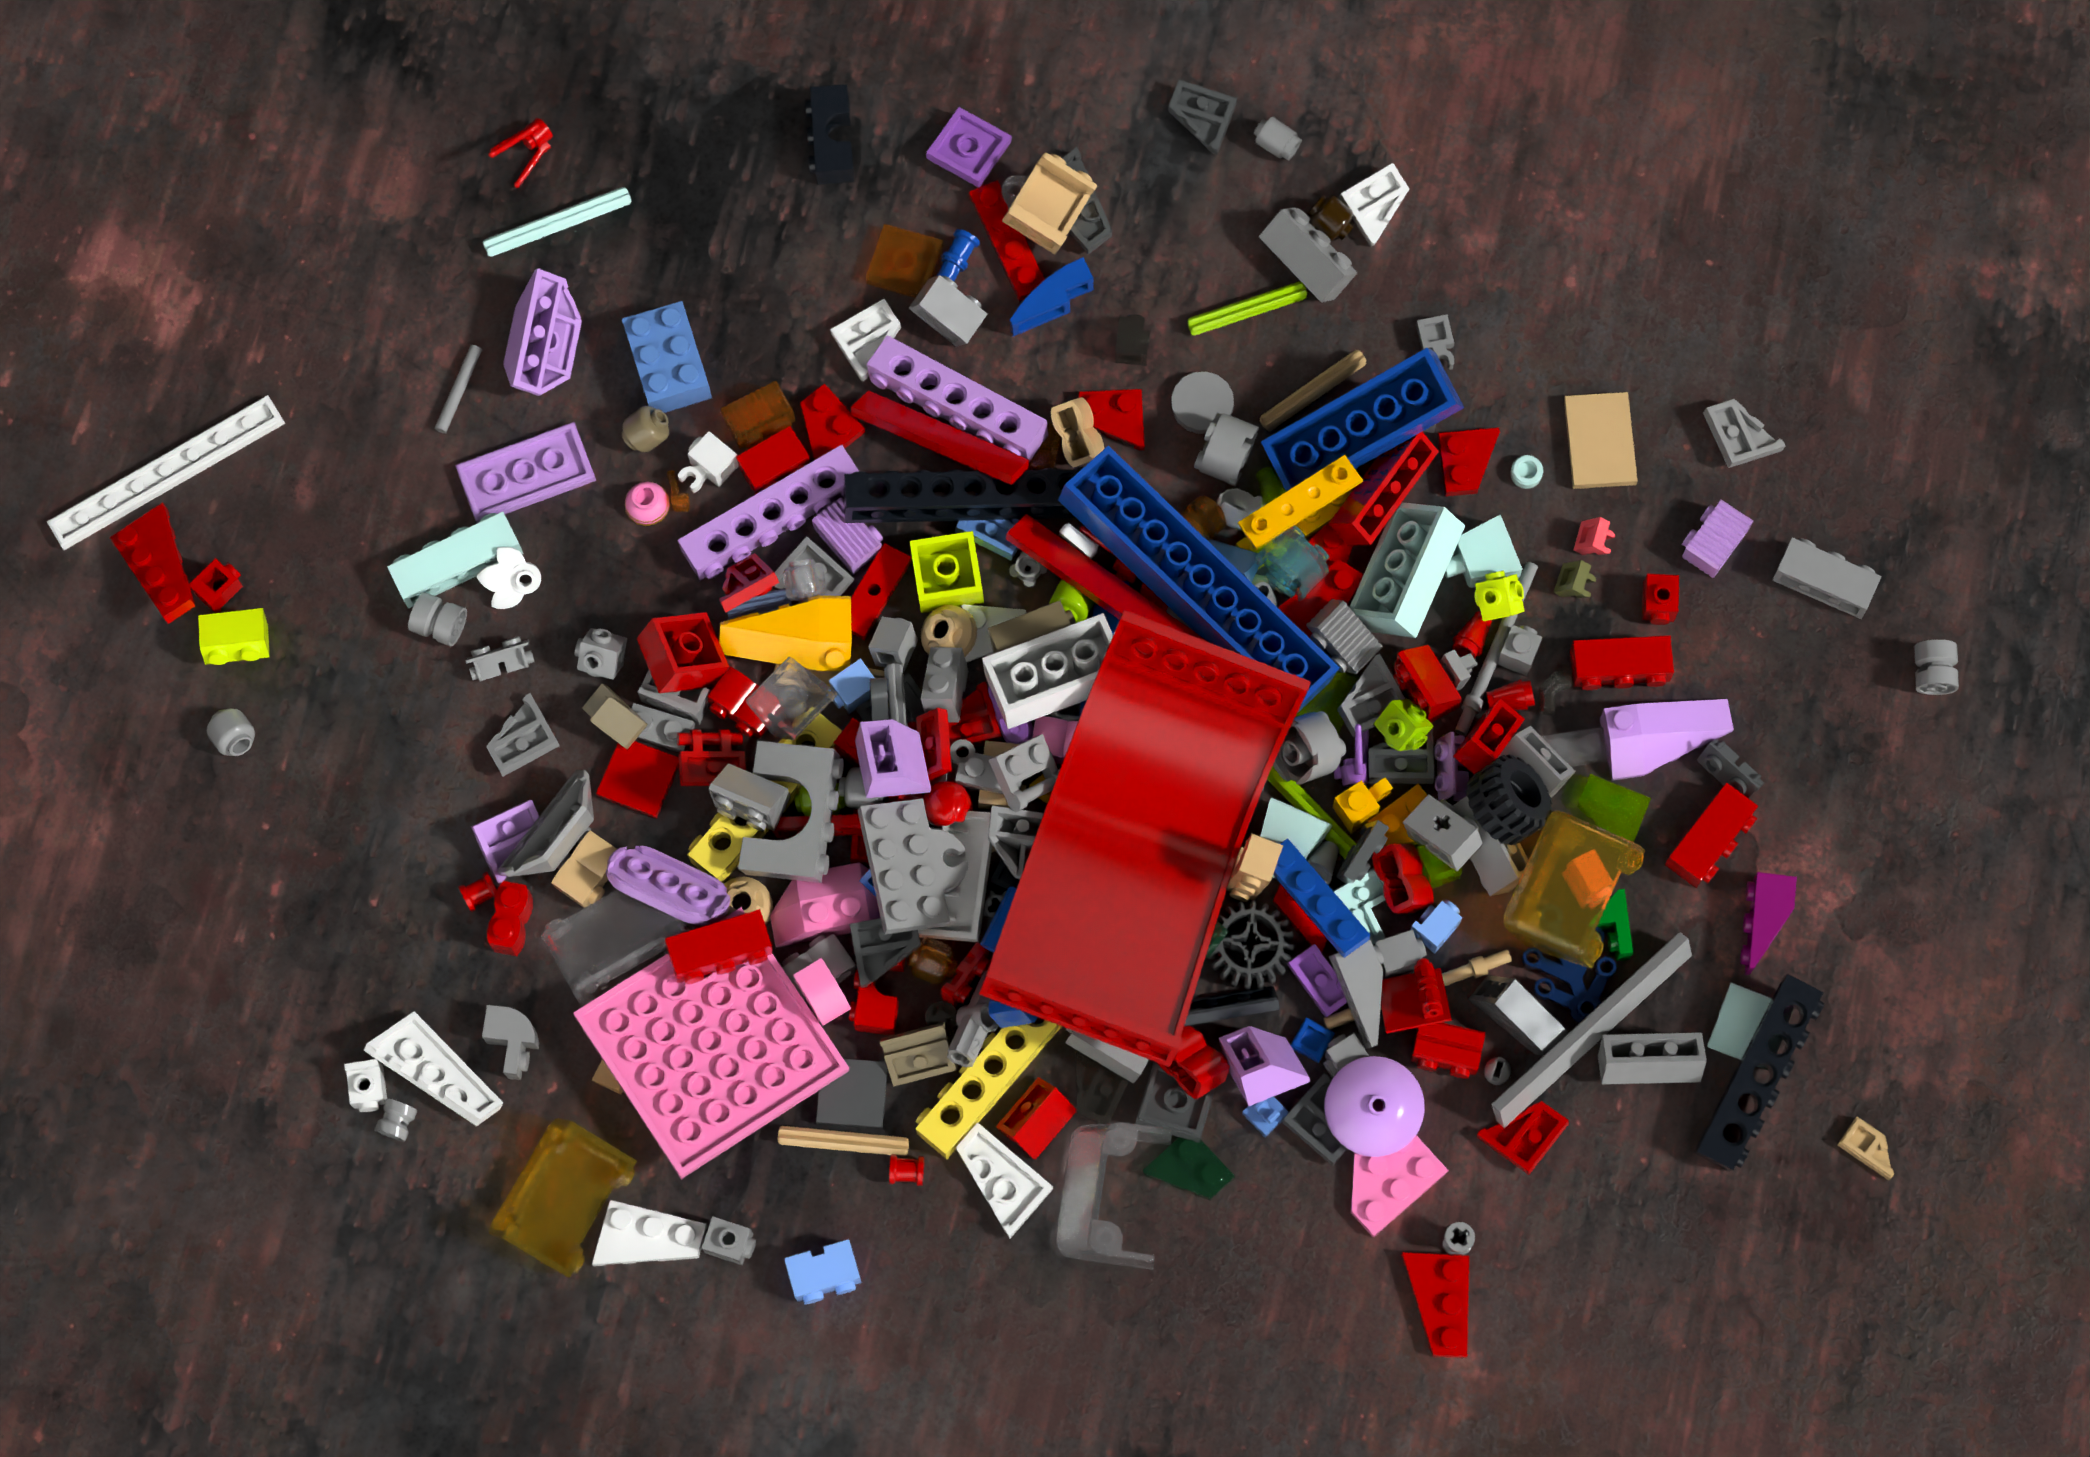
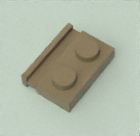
M944 1022L881 1038L880 1045L885 1054L884 1058L893 1087L957 1070L958 1065L947 1057L951 1043L949 1036H947Z

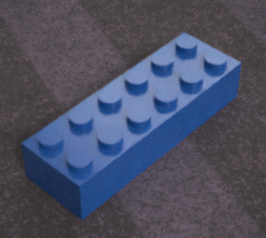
M1425 348L1266 438L1261 443L1287 492L1343 455L1348 458L1356 469L1462 410L1464 406L1436 352Z

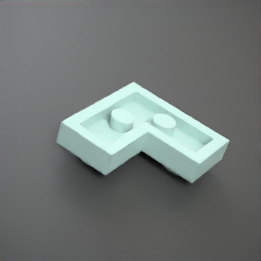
M1374 868L1369 870L1361 881L1356 880L1354 883H1345L1333 890L1370 933L1372 944L1386 938L1371 909L1385 901L1384 883L1377 876Z

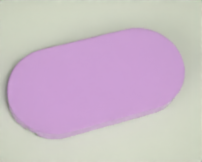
M626 846L615 850L608 859L606 876L613 887L681 921L695 925H708L720 921L728 912L730 894L726 893L727 888L721 881L658 850L647 846H635V849L627 850Z

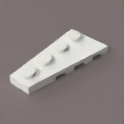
M415 1011L368 1042L364 1048L366 1053L476 1126L499 1111L503 1105V1102Z

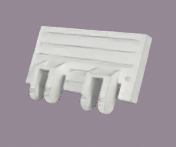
M968 811L965 821L962 823L954 822L948 826H942V828H930L944 830L954 835L966 849L959 856L951 853L943 854L944 863L950 867H956L964 861L968 862V869L961 883L952 891L944 893L950 918L948 926L918 930L919 937L979 942L992 844L988 839L990 812Z

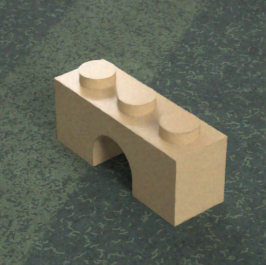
M1252 834L1247 839L1245 847H1241L1226 890L1230 892V896L1243 902H1248L1249 899L1255 900L1270 883L1283 845Z

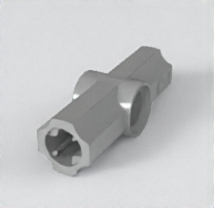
M987 970L983 972L969 1005L960 1007L956 1015L958 1029L948 1049L947 1057L953 1063L963 1067H973L988 1032H993L999 1027L988 1014L990 998L979 995Z

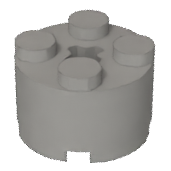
M1217 412L1213 423H1210L1204 437L1206 443L1203 450H1200L1194 468L1200 470L1201 473L1236 486L1242 475L1239 472L1240 468H1243L1244 464L1248 461L1259 427L1228 414Z
M1308 712L1294 718L1273 766L1284 780H1293L1297 782L1296 784L1300 785L1334 772L1339 766L1341 757L1346 753V745L1339 738L1335 727L1325 712Z

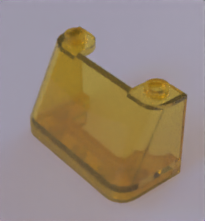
M1559 810L1553 811L1543 827L1506 908L1503 920L1504 927L1525 946L1537 948L1542 952L1592 969L1595 961L1601 956L1603 951L1601 936L1595 929L1620 874L1631 875L1639 870L1643 863L1645 850L1637 843Z
M557 1118L546 1129L491 1223L489 1234L557 1273L570 1278L572 1273L576 1274L585 1259L582 1256L583 1248L580 1244L612 1189H617L621 1185L627 1186L635 1174L633 1167L637 1160L573 1121Z

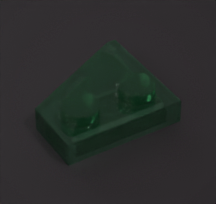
M1181 1137L1174 1141L1143 1170L1144 1175L1149 1178L1159 1179L1171 1184L1173 1187L1193 1192L1195 1195L1210 1201L1235 1179V1175L1201 1139L1198 1143Z

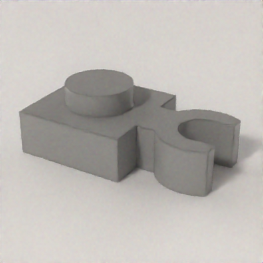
M1448 314L1417 320L1416 328L1421 349L1429 348L1433 350L1439 359H1443L1448 363L1449 370L1453 369L1454 356L1447 350L1454 347Z

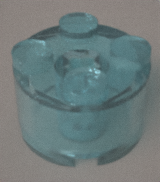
M1296 525L1269 541L1255 556L1257 565L1260 567L1264 563L1269 570L1265 574L1268 580L1290 598L1297 594L1298 601H1302L1329 573L1326 560L1329 558L1327 552L1317 544L1312 546L1305 539L1304 533Z

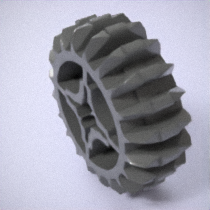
M1254 900L1250 902L1249 909L1245 910L1242 902H1238V912L1235 913L1228 906L1225 908L1227 919L1222 915H1218L1216 923L1219 926L1214 928L1213 936L1215 937L1211 938L1209 947H1213V949L1207 951V958H1218L1213 962L1212 969L1219 970L1224 967L1220 978L1225 980L1230 974L1233 975L1232 986L1236 987L1239 979L1245 980V989H1250L1251 980H1256L1257 987L1263 988L1264 977L1273 984L1276 981L1273 971L1279 975H1284L1286 969L1282 964L1292 961V957L1286 953L1294 952L1295 945L1287 942L1293 939L1294 934L1292 931H1283L1288 927L1289 922L1285 919L1277 923L1280 911L1275 910L1271 915H1268L1269 905L1267 903H1264L1261 911L1256 910V901ZM1247 922L1246 930L1242 934L1232 935L1231 938H1224L1233 926ZM1257 923L1267 927L1273 933L1276 941H1271L1270 938L1261 936L1257 931ZM1250 931H1252V940H1255L1251 959L1248 958L1249 950H1246L1245 945L1247 939H1249ZM1224 948L1241 955L1244 968L1233 963L1226 955ZM1269 952H1276L1269 963L1262 967L1254 968V961L1258 956L1268 955Z

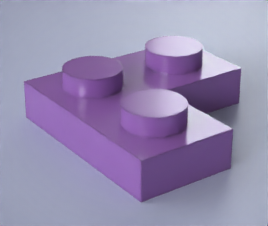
M1315 944L1287 963L1325 1017H1328L1347 1003L1335 971Z

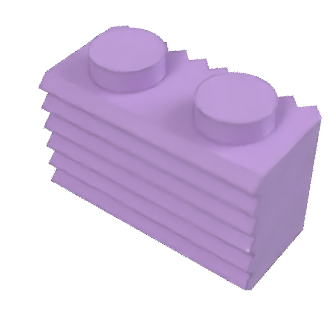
M842 497L812 519L814 530L852 575L872 561L882 547L880 542L883 538L873 525L867 527L864 523H845L844 499Z
M1720 500L1716 507L1711 504L1700 518V521L1704 524L1698 532L1692 529L1682 543L1686 547L1682 557L1704 571L1705 574H1709L1712 578L1722 568L1753 523V520L1723 500Z

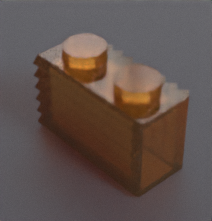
M773 381L771 384H767L765 387L745 395L743 398H739L732 404H728L720 409L722 418L739 449L745 446L752 448L764 441L763 437L773 432L776 434L788 426L792 427L791 423L796 421L794 412L777 381Z

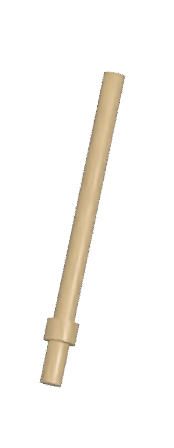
M1503 950L1485 958L1482 955L1469 960V964L1442 973L1444 986L1472 976L1475 978L1488 974V970L1512 962L1508 950ZM1350 1008L1324 1017L1323 1021L1326 1028L1330 1030L1354 1021Z

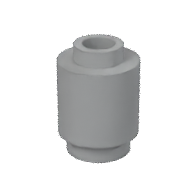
M1274 117L1269 118L1268 121L1262 119L1254 131V135L1257 136L1255 143L1279 159L1283 157L1286 160H1290L1302 141L1297 137V132Z

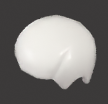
M1238 488L1228 489L1221 493L1217 500V513L1227 526L1241 530L1238 522L1263 507V499L1261 496L1253 497L1250 493Z

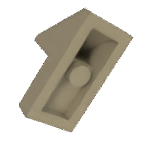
M604 684L599 686L582 707L591 716L590 721L626 749L632 745L648 725L617 694Z

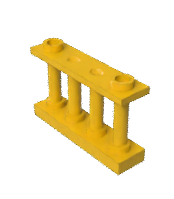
M1343 455L1239 521L1238 525L1246 537L1237 542L1236 547L1262 554L1264 557L1258 568L1260 569L1321 530L1332 520L1351 494V489L1362 483L1363 479L1348 458Z

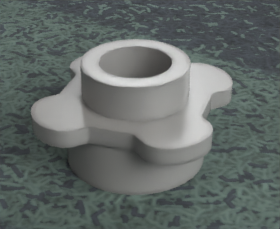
M1021 552L1016 563L1012 564L1009 568L1010 575L1021 579L1024 586L1028 588L1034 587L1036 579L1040 574H1044L1047 571V568L1024 552ZM1031 567V571L1028 572L1025 568Z

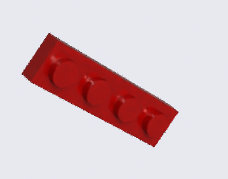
M998 180L970 191L969 197L1020 302L1025 300L1045 279L1024 235L1002 222L1010 205Z

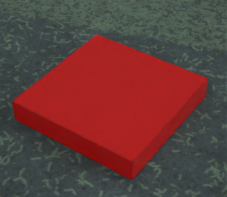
M636 741L628 749L618 743L596 795L604 800L657 819L678 771L679 757Z

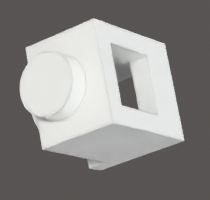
M373 1059L344 1064L347 1073L350 1105L354 1109L359 1108V1112H371L378 1110L379 1105L385 1104L387 1099L384 1069L380 1061ZM370 1081V1086L367 1090L362 1091L359 1089L361 1082Z

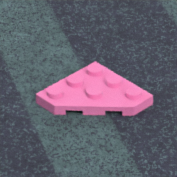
M1377 1099L1372 1103L1373 1109L1377 1112L1382 1111L1383 1102ZM1417 1135L1403 1149L1390 1155L1368 1157L1354 1153L1351 1213L1368 1233L1375 1237L1448 1172V1169Z

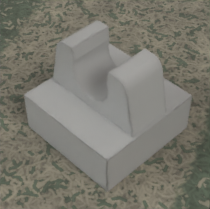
M1455 649L1444 654L1439 661L1457 691L1463 689L1471 677L1472 668L1478 665L1471 653L1459 657Z

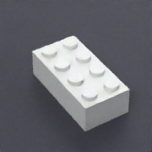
M1104 613L982 658L985 677L1008 729L1087 700L1113 637Z

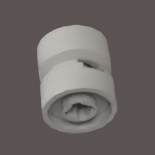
M424 592L418 597L412 608L408 629L424 637L432 634L437 642L451 647L457 642L463 631L467 618V609L454 603L447 602L443 605L441 598Z
M1927 640L1917 643L1914 646L1915 664L1920 669L1915 672L1916 691L1927 695H1944L1956 692L1959 689L1958 670L1953 666L1958 663L1957 644L1949 640Z

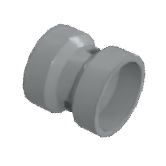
M386 1099L383 1107L384 1117L377 1121L374 1130L392 1139L405 1142L409 1133L407 1125L415 1119L417 1110L399 1101Z

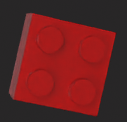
M707 612L652 618L636 638L659 694L714 687L729 668Z

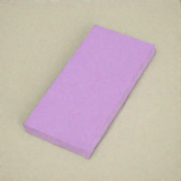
M574 422L455 465L476 523H480V520L488 514H498L501 512L507 514L596 481Z

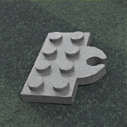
M923 798L860 806L858 815L884 934L948 926L950 918L944 893L952 891L961 883L967 872L968 862L962 861L958 866L950 867L944 863L943 854L962 855L966 850L963 844L954 835L944 830L929 828Z

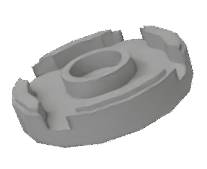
M1207 371L1189 374L1179 381L1171 396L1174 417L1177 423L1187 431L1206 434L1217 412L1231 416L1234 409L1233 392L1228 383L1219 375Z

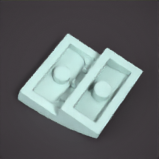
M1731 982L1707 1047L1741 1060L1772 998ZM1788 1006L1784 1009L1783 1016L1786 1022H1789L1794 1007ZM1779 1036L1770 1037L1768 1046L1773 1053L1777 1054L1782 1038ZM1757 1065V1066L1760 1067V1068H1763V1069H1765V1070H1768V1069H1767L1765 1066H1763V1065Z

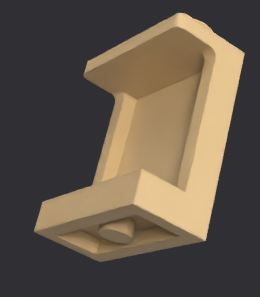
M1044 152L1002 222L1055 254L1064 243L1068 232L1097 185L1092 182V178L1088 174L1068 167L1060 156Z

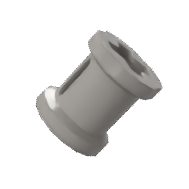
M1464 1222L1451 1224L1444 1234L1442 1242L1444 1250L1449 1255H1466L1474 1244L1475 1233ZM1454 1233L1457 1236L1464 1235L1466 1237L1463 1247L1460 1243L1453 1244L1451 1242Z

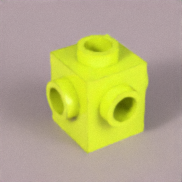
M1504 570L1485 574V581L1475 583V602L1480 608L1483 621L1509 617L1525 612L1522 601L1524 591L1522 584L1518 581L1517 574L1505 576Z

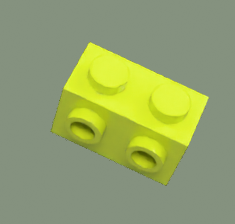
M263 608L198 615L199 647L205 665H222L227 662L242 660L256 661L259 658L269 657L268 624Z

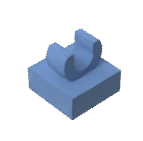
M1274 1096L1248 1106L1242 1112L1264 1137L1268 1136L1289 1113Z

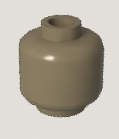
M642 406L628 416L622 425V437L626 445L634 451L647 453L665 441L669 435V421L666 414L652 406Z

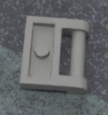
M1043 734L1035 736L989 759L1009 807L1015 812L1026 808L1029 802L1051 792L1059 773ZM1042 771L1045 780L1024 791L1018 789L1016 783Z

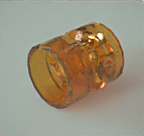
M1198 496L1186 507V511L1179 513L1208 541L1226 526L1223 510L1215 501L1206 496Z

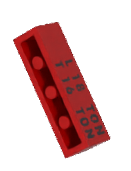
M1421 432L1376 458L1362 477L1363 482L1354 488L1329 522V525L1346 545H1371L1435 458L1439 452L1438 449Z

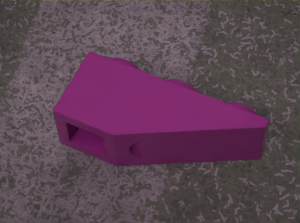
M1757 872L1752 882H1747L1745 900L1751 902L1750 913H1745L1743 933H1748L1747 945H1742L1740 964L1745 965V975L1752 973L1794 910L1797 877Z

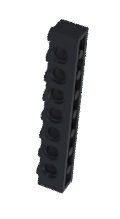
M1053 467L1043 470H1026L1012 485L980 471L963 472L958 469L947 472L920 470L915 473L887 471L884 473L868 474L858 471L852 474H845L843 486L845 523L1021 519L1026 514L1033 519L1076 518L1058 499L1064 485L1084 467L1058 470ZM1004 490L1009 492L1010 494L1003 495L1000 494L998 491ZM1030 490H1038L1041 493L1034 494L1030 492ZM974 491L978 495H969L966 492ZM909 492L915 496L907 497L903 493ZM935 492H943L946 495L938 496ZM879 493L882 497H873L871 494Z

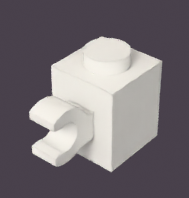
M708 431L703 438L699 436L690 445L688 457L692 466L683 468L678 474V479L680 482H683L689 476L695 477L696 480L690 485L693 493L701 489L703 482L707 478L717 487H720L738 468L737 454Z

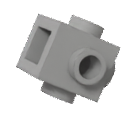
M590 628L584 638L578 639L574 655L578 657L577 670L587 672L593 677L614 679L624 663L627 638L611 634L610 631L605 629Z

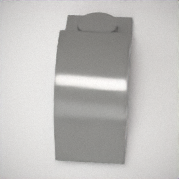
M487 1005L482 1038L487 1044L507 1046L503 1073L508 1079L521 1080L522 1071H527L529 1066L530 1054L525 1051L526 1048L539 1049L537 1032L528 1018L520 1011L509 1007Z

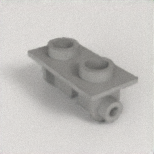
M520 636L502 641L503 647L490 650L489 646H484L472 650V656L466 659V664L473 662L475 666L469 668L472 680L479 679L481 682L501 675L498 664L501 662L505 663L507 673L528 668L530 663L535 662L532 651H525L524 646L529 645V639L521 641Z

